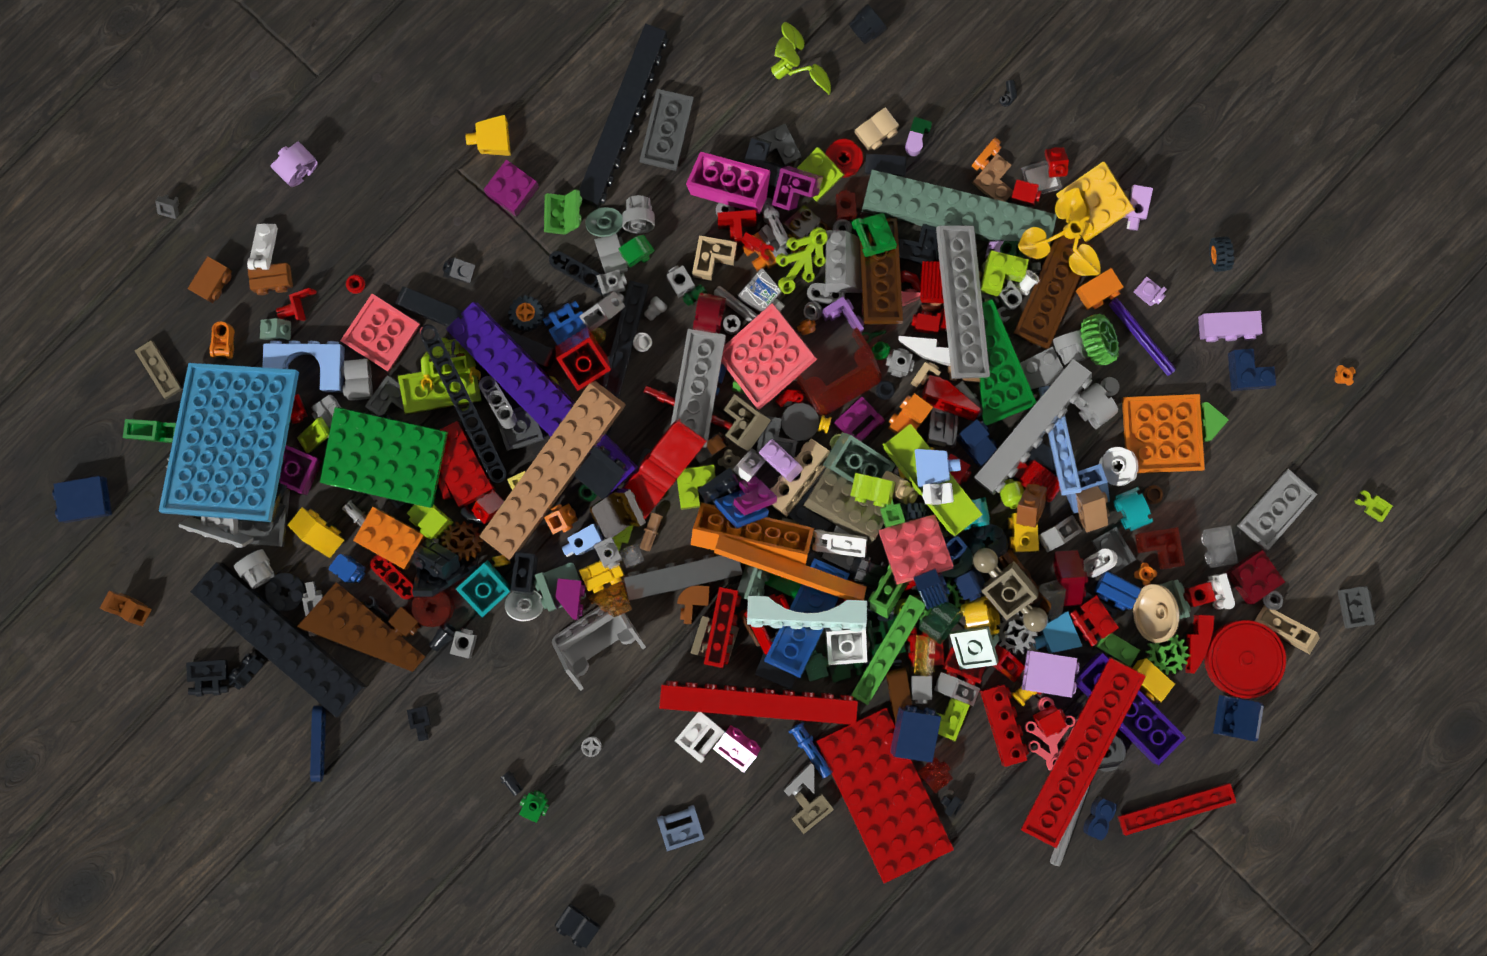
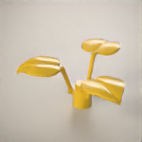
M1074 188L1064 193L1055 205L1057 217L1066 219L1068 223L1063 228V231L1046 239L1047 236L1044 230L1038 227H1031L1022 234L1018 248L1027 257L1041 259L1050 253L1048 242L1063 235L1068 239L1075 238L1073 245L1075 253L1069 257L1071 270L1081 276L1099 275L1101 271L1100 263L1094 249L1086 244H1082L1077 248L1078 240L1081 238L1080 234L1083 232V224L1080 221L1086 215V205L1081 197L1079 188Z

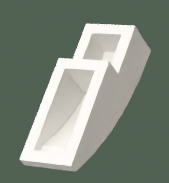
M899 336L898 340L900 343L918 356L931 362L950 366L949 348L938 347L939 342L937 339Z

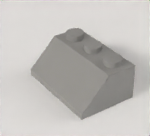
M827 230L828 239L825 243V292L862 293L859 237L847 231Z

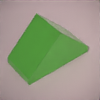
M1204 402L1200 404L1203 442H1208L1216 436L1229 419L1210 403Z

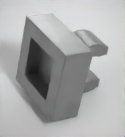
M168 194L164 197H157L155 200L157 213L176 219L179 215L178 197H175L174 200L169 199Z

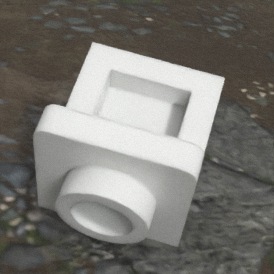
M952 484L923 485L925 504L939 505L952 503L954 501Z

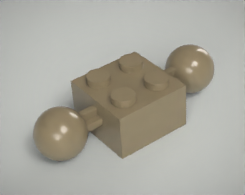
M989 548L979 549L974 554L973 564L978 571L989 573L992 577L984 583L982 592L1006 620L1021 611L1024 614V626L1029 631L1040 632L1045 629L1048 624L1046 612L1041 608L1030 605L1038 597L1039 590L1014 561L1001 570L997 566L998 557L993 550Z

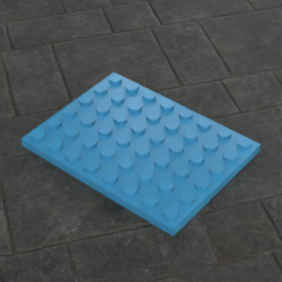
M188 363L159 512L252 521H272L299 376L297 370Z

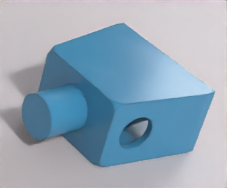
M1068 611L1062 612L1049 620L1045 629L1040 631L1041 636L1033 638L1036 641V644H1033L1036 650L1046 646L1049 653L1082 646Z

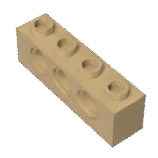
M812 438L809 442H806L799 455L794 458L803 468L799 473L801 474L800 478L788 482L780 475L776 485L770 488L777 496V503L771 506L787 517L825 468L823 463L830 451ZM812 458V462L806 465V461ZM785 489H789L786 495H782Z

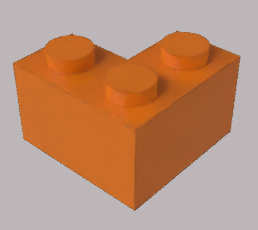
M915 393L912 397L908 395L900 405V408H902L901 412L898 415L894 413L888 421L891 424L888 429L897 435L911 424L916 430L933 406Z

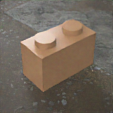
M1098 485L1082 490L1081 493H1076L1079 521L1085 531L1090 532L1107 526V517L1110 514L1106 503H1108L1106 493L1101 492Z

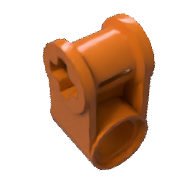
M220 321L213 325L210 344L211 358H216V356L227 357V359L233 358L235 331L230 324ZM226 327L225 335L221 336L220 329Z

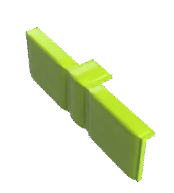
M909 424L882 445L904 476L912 482L916 492L923 497V488L918 487L915 449H931L915 428ZM950 474V481L940 484H952L954 501L939 505H927L948 532L956 536L983 514Z

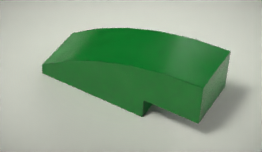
M125 419L123 438L172 443L176 423Z

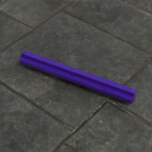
M1115 298L1109 303L1110 308L1167 376L1175 372L1176 368L1119 299Z

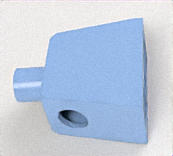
M915 449L919 488H923L925 484H940L950 481L951 471H961L960 459L948 460L947 451Z
M592 524L568 537L569 543L562 546L564 554L567 557L574 553L582 555L594 549L593 545L603 541L604 539L597 524Z

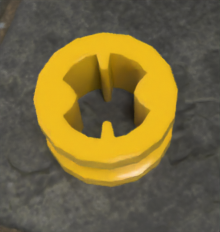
M822 415L818 432L824 431L827 434L831 417L825 418Z
M504 555L492 557V560L495 561L494 567L511 564Z

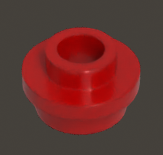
M351 275L346 281V287L353 294L361 293L365 288V280L360 275ZM354 282H359V286L354 288Z

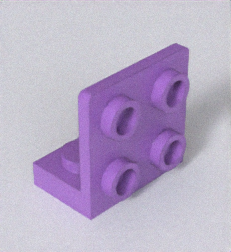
M841 297L823 309L822 317L825 322L829 319L833 321L841 316L840 313H843L857 336H860L864 330V322L859 315L856 316L852 311L854 307L849 299L845 300L844 297Z

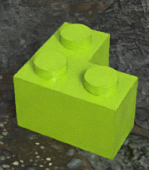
M991 250L985 265L980 286L981 292L998 296L1002 291L1004 279L1021 283L1025 278L1029 259Z
M714 465L687 468L677 478L681 510L700 507L698 488L715 478Z
M414 504L407 512L410 516L409 520L415 526H419L421 528L420 532L430 539L435 538L439 540L443 535V531L448 530V526L454 523L435 505H433V508Z

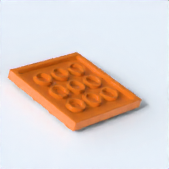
M1200 394L1122 398L1125 448L1132 451L1138 460L1137 474L1205 470Z

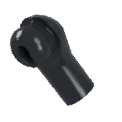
M1015 80L1005 82L1007 92L999 99L1000 104L1004 107L1010 106L1017 98Z
M467 505L460 510V513L470 524H484L475 517Z

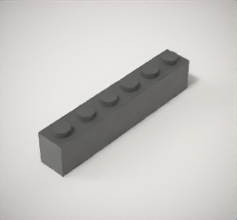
M713 553L704 555L703 560L696 561L695 558L684 560L685 564L677 565V562L666 564V568L658 570V566L646 569L647 573L639 574V571L630 572L628 577L624 578L629 601L743 575L740 562L722 555L715 557Z

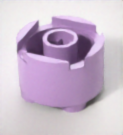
M296 142L291 147L285 146L278 152L279 157L271 164V168L290 187H295L304 181L302 177L306 174L310 176L313 173L318 162L300 142Z

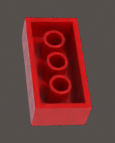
M456 421L440 429L448 432L440 472L458 507L463 508L477 501L490 491H496L462 424Z

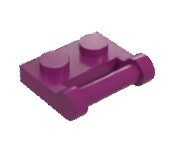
M861 397L834 424L843 433L850 434L859 441H862L879 424L882 425L885 420ZM871 415L874 420L855 436L852 432Z

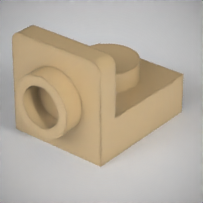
M925 362L911 384L915 387L919 384L924 385L929 377L926 374L927 372L933 376H939L941 372L938 371L939 368L935 364Z

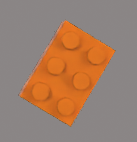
M372 507L353 541L397 566L408 569L414 560V550L422 545L426 537L420 531L384 511Z

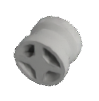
M594 736L586 738L581 745L583 754L588 757L596 756L602 748L601 741Z

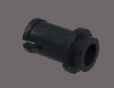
M508 771L500 777L501 783H504L513 796H516L523 790V787L514 778V773Z

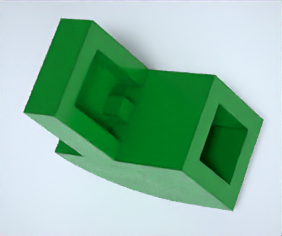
M639 235L618 248L619 253L630 268L641 260L643 263L650 260L649 255L655 251L645 235Z

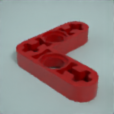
M377 554L371 561V569L401 598L406 600L413 599L412 590L414 584L393 565L394 563ZM383 560V566L386 569H389V567H391L392 569L388 570L385 573V571L382 568H376L378 565L376 561ZM392 572H396L399 575V580L396 583L389 581V575ZM402 583L405 587L412 588L410 590L412 594L404 595L405 590L402 587L398 589L396 587Z

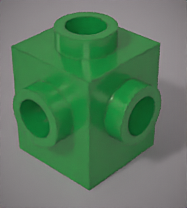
M537 790L529 792L528 795L524 794L520 805L523 807L519 815L537 823L541 815H546L550 806L547 805L549 799L545 798L546 795ZM532 803H535L537 808L533 807Z

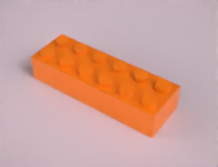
M701 502L692 530L691 545L715 550L718 537L722 535L806 565L814 528L765 517L736 529L715 505Z

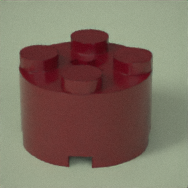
M700 293L693 330L720 334L726 298Z

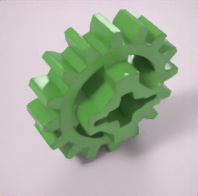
M1174 634L1164 646H1160V643H1148L1147 645L1150 647V650L1145 651V653L1150 654V657L1147 659L1152 661V664L1160 671L1163 670L1165 675L1169 674V670L1172 674H1176V668L1183 670L1181 664L1188 663L1184 660L1185 657H1189V654L1185 653L1188 646H1183L1184 639L1178 640V635ZM1165 650H1168L1170 657H1166ZM1169 662H1176L1174 665L1166 667V665H1168Z

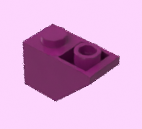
M558 579L556 599L572 619L579 620V616L583 615V605L580 603L581 597L585 596L586 586L583 585V581Z

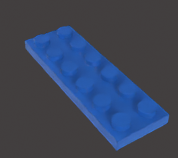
M815 558L810 566L848 580L850 575ZM801 584L789 610L801 613L828 611L835 607L839 597ZM783 626L779 629L765 657V662L801 678L824 628L821 630H813L810 627L792 629L791 626Z

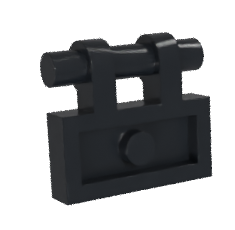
M227 660L186 663L187 682H195V687L188 688L189 695L202 697L204 694H214V696L229 692V686L221 685L220 680L228 679ZM212 680V686H203V681Z

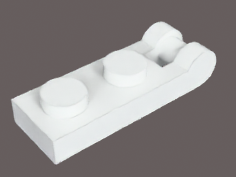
M257 224L251 255L247 262L249 270H256V268L269 270L278 230L276 224Z
M819 529L814 530L813 537L815 538V543H813L812 550L865 558L867 537L826 532ZM823 539L827 540V545L822 543Z

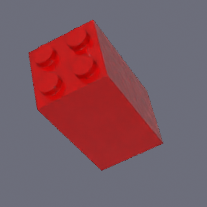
M588 327L555 347L556 359L577 391L611 370L608 357Z

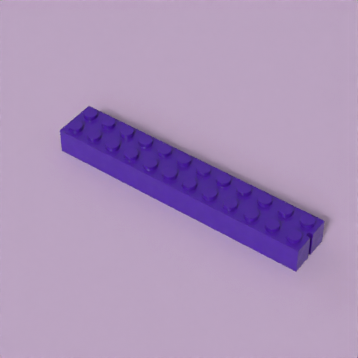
M472 302L461 313L463 318L457 317L446 330L551 437L575 402L478 303ZM605 434L597 445L606 447L611 452L610 455L614 459L619 458L626 464L625 468L628 469L627 473L611 491L613 492L638 467Z

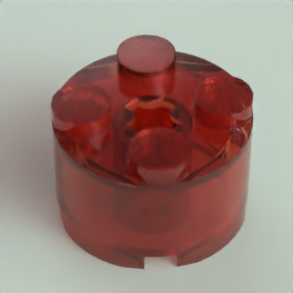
M441 591L433 597H415L412 601L414 618L418 623L426 627H440L444 623H448L455 608L452 597L445 591ZM431 604L437 605L435 612L430 611Z

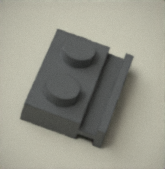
M933 407L929 414L927 443L940 446L948 445L954 448L957 437L958 415Z
M1117 527L1091 541L1097 552L1102 549H1110L1117 554L1116 565L1109 569V572L1112 574L1136 560Z

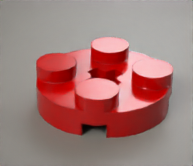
M849 139L836 140L826 150V155L844 173L842 178L857 174L863 161L861 149L854 144L855 142ZM842 154H845V156L849 158V160H847L846 163H842V161L838 159L842 156Z

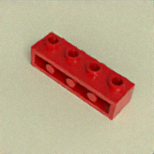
M719 587L704 660L706 665L723 668L724 664L728 665L730 653L726 652L727 646L732 645L734 634L730 633L731 626H736L738 616L734 614L735 606L739 607L741 596L738 595L737 590Z
M1000 684L980 690L1002 766L1007 767L1027 761L1026 755H1029L1026 744H1022L1021 736H1023L1021 726L1016 724L1017 712L1015 707L1010 704L1009 699L1012 696L1009 688Z

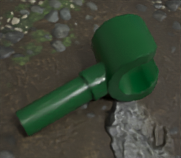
M884 328L870 334L863 332L860 337L868 335L869 340L863 343L869 344L873 338L886 333V329Z

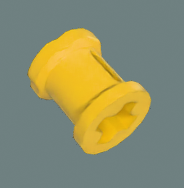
M1022 686L1015 693H1011L1013 698L1023 707L1032 695L1037 694L1034 691L1022 690Z

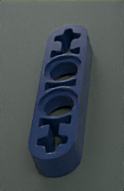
M314 705L312 709L310 779L312 782H322L324 778L326 708L322 705Z

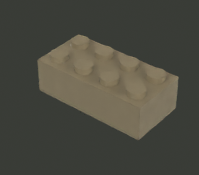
M826 468L804 503V506L851 535L867 537V544L870 545L884 524L880 511L884 507L873 505L874 501L867 500L866 503L854 501L855 497L850 496L853 483Z

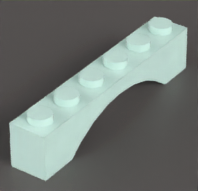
M748 596L747 624L752 627L771 625L772 628L791 626L792 629L810 627L813 630L830 628L833 631H840L843 628L854 632L862 631V629L866 628L867 601L846 600L841 605L828 611L801 613L786 609L769 597Z

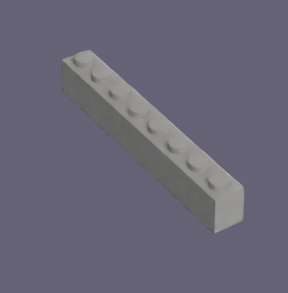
M1073 359L974 477L975 481L992 495L996 492L1000 493L1006 484L1004 482L1008 477L1012 478L1017 473L1018 465L1028 460L1031 455L1029 452L1033 447L1037 448L1042 443L1043 435L1045 433L1049 434L1055 427L1054 422L1066 414L1068 405L1070 403L1074 404L1080 397L1078 393L1083 388H1088L1092 382V372Z

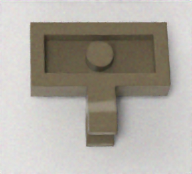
M799 792L794 797L803 808L792 816L791 819L804 834L834 809L822 793L809 803L804 795Z

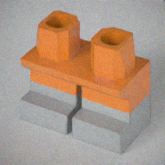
M767 224L755 235H752L763 241L764 244L774 247V252L770 250L764 252L765 255L770 257L769 261L761 257L760 251L754 250L759 256L752 261L757 271L765 267L769 269L776 265L777 255L781 253L788 254L786 250L780 249L772 230ZM744 246L742 247L747 257L754 253Z

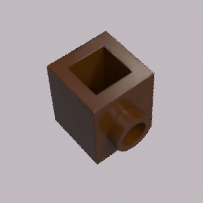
M400 607L388 622L395 627L393 629L395 633L401 637L403 635L408 637L410 635L414 636L421 628L419 624L422 621L405 607Z

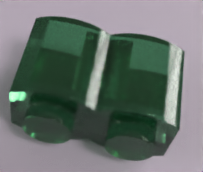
M949 601L948 603H941V605L931 608V613L928 616L925 615L920 621L919 629L921 632L939 645L944 642L963 616V612Z

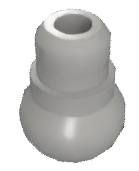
M655 296L651 299L644 315L651 321L660 313L665 312L667 305Z

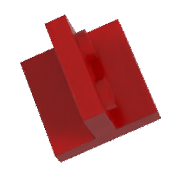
M756 210L717 212L718 229L730 228L731 241L737 242V246H742V227L756 226Z

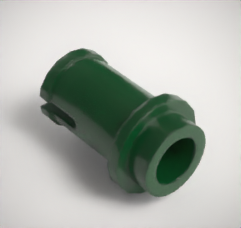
M699 284L689 293H684L682 299L688 307L690 305L693 306L694 302L698 300L700 293L707 294V291Z

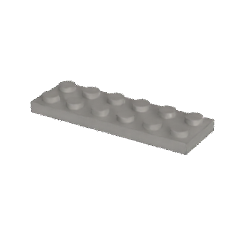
M688 329L671 425L680 419V422L707 440L703 446L707 448L726 335Z

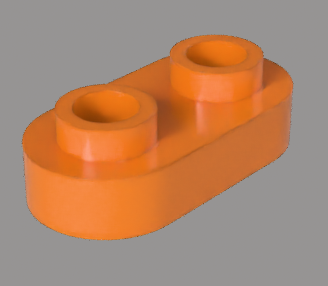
M995 137L974 161L972 167L977 171L979 169L983 170L990 162L988 158L991 155L995 156L1002 148L1000 146L1001 141Z

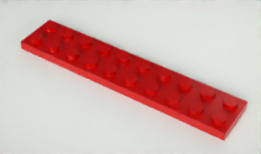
M1109 657L1021 827L1023 832L1057 848L1145 680V674Z

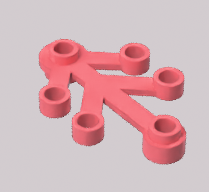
M1042 697L1038 701V708L1042 711L1046 709L1044 708V702L1048 701L1051 706L1054 705V701L1049 697ZM1066 716V719H1072V723L1063 728L1062 732L1050 735L1047 738L1041 733L1035 722L1028 721L1025 723L1024 728L1027 732L1033 733L1049 745L1050 753L1042 749L1039 742L1032 740L1028 743V749L1044 758L1046 766L1050 771L1053 767V761L1057 759L1060 753L1057 747L1058 742L1068 728L1073 727L1075 724L1073 716ZM1030 723L1034 725V729L1031 731L1028 730ZM1032 743L1037 744V748L1035 750L1031 749Z

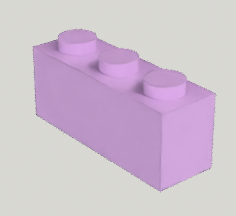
M1261 311L1207 313L1198 317L1200 339H1206V342H1216L1220 338H1225V341H1235L1240 337H1244V340H1254L1262 334Z

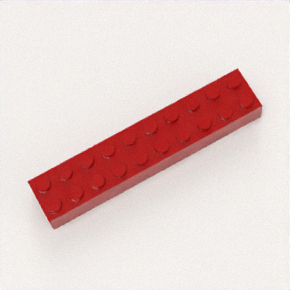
M667 680L666 684L661 685L659 709L856 725L858 701L853 699L851 695H841L840 698H834L833 694L821 693L820 697L814 696V692L802 691V695H795V692L792 690H783L782 693H775V689L763 688V692L756 691L755 687H744V690H736V686L725 685L723 689L717 688V684H705V687H698V683L686 682L685 685H678V681Z

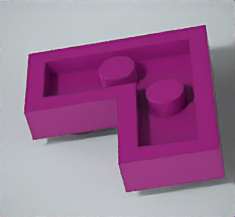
M753 476L748 482L746 480L739 482V488L745 495L735 498L734 506L742 514L747 515L777 503V496L756 476Z

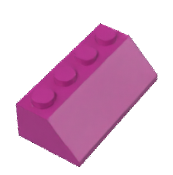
M700 152L686 185L693 196L743 210H756V213L760 214L767 198L770 170Z

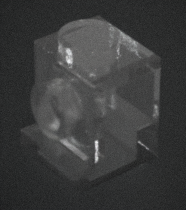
M638 544L628 546L620 551L627 569L645 562Z

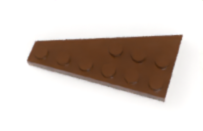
M338 582L331 587L297 626L411 672L426 657L407 640L395 633L388 624Z

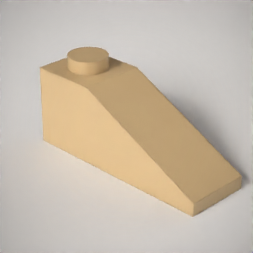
M1265 605L1255 619V622L1266 625L1278 637L1308 654L1312 652L1320 639L1316 631L1276 610L1268 609Z

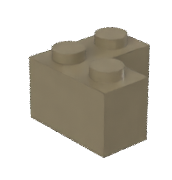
M735 394L724 409V411L736 419L725 436L738 446L750 451L771 420Z

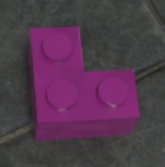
M791 166L781 168L772 205L786 210L797 208L800 194L808 197L819 195L823 176Z

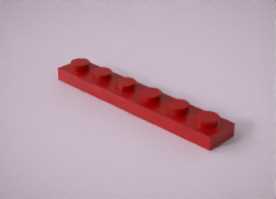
M1226 783L1118 816L1123 835L1126 836L1237 802L1231 784Z

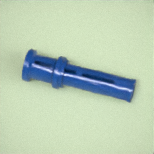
M802 721L788 731L794 735L798 742V747L804 749L821 777L825 778L832 773V770H830L812 742L813 737L808 734Z

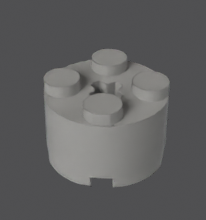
M1094 383L1079 394L1080 397L1074 403L1080 409V412H1078L1080 417L1084 421L1088 420L1095 429L1099 428L1118 412L1113 398H1108L1105 395L1107 391L1098 383Z

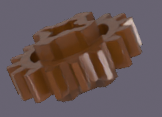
M463 521L462 525L455 522V527L449 525L448 530L443 531L441 544L457 554L459 561L462 558L469 561V556L475 558L476 552H481L483 539L479 537L481 535L479 527L473 528V523L467 526L466 521Z

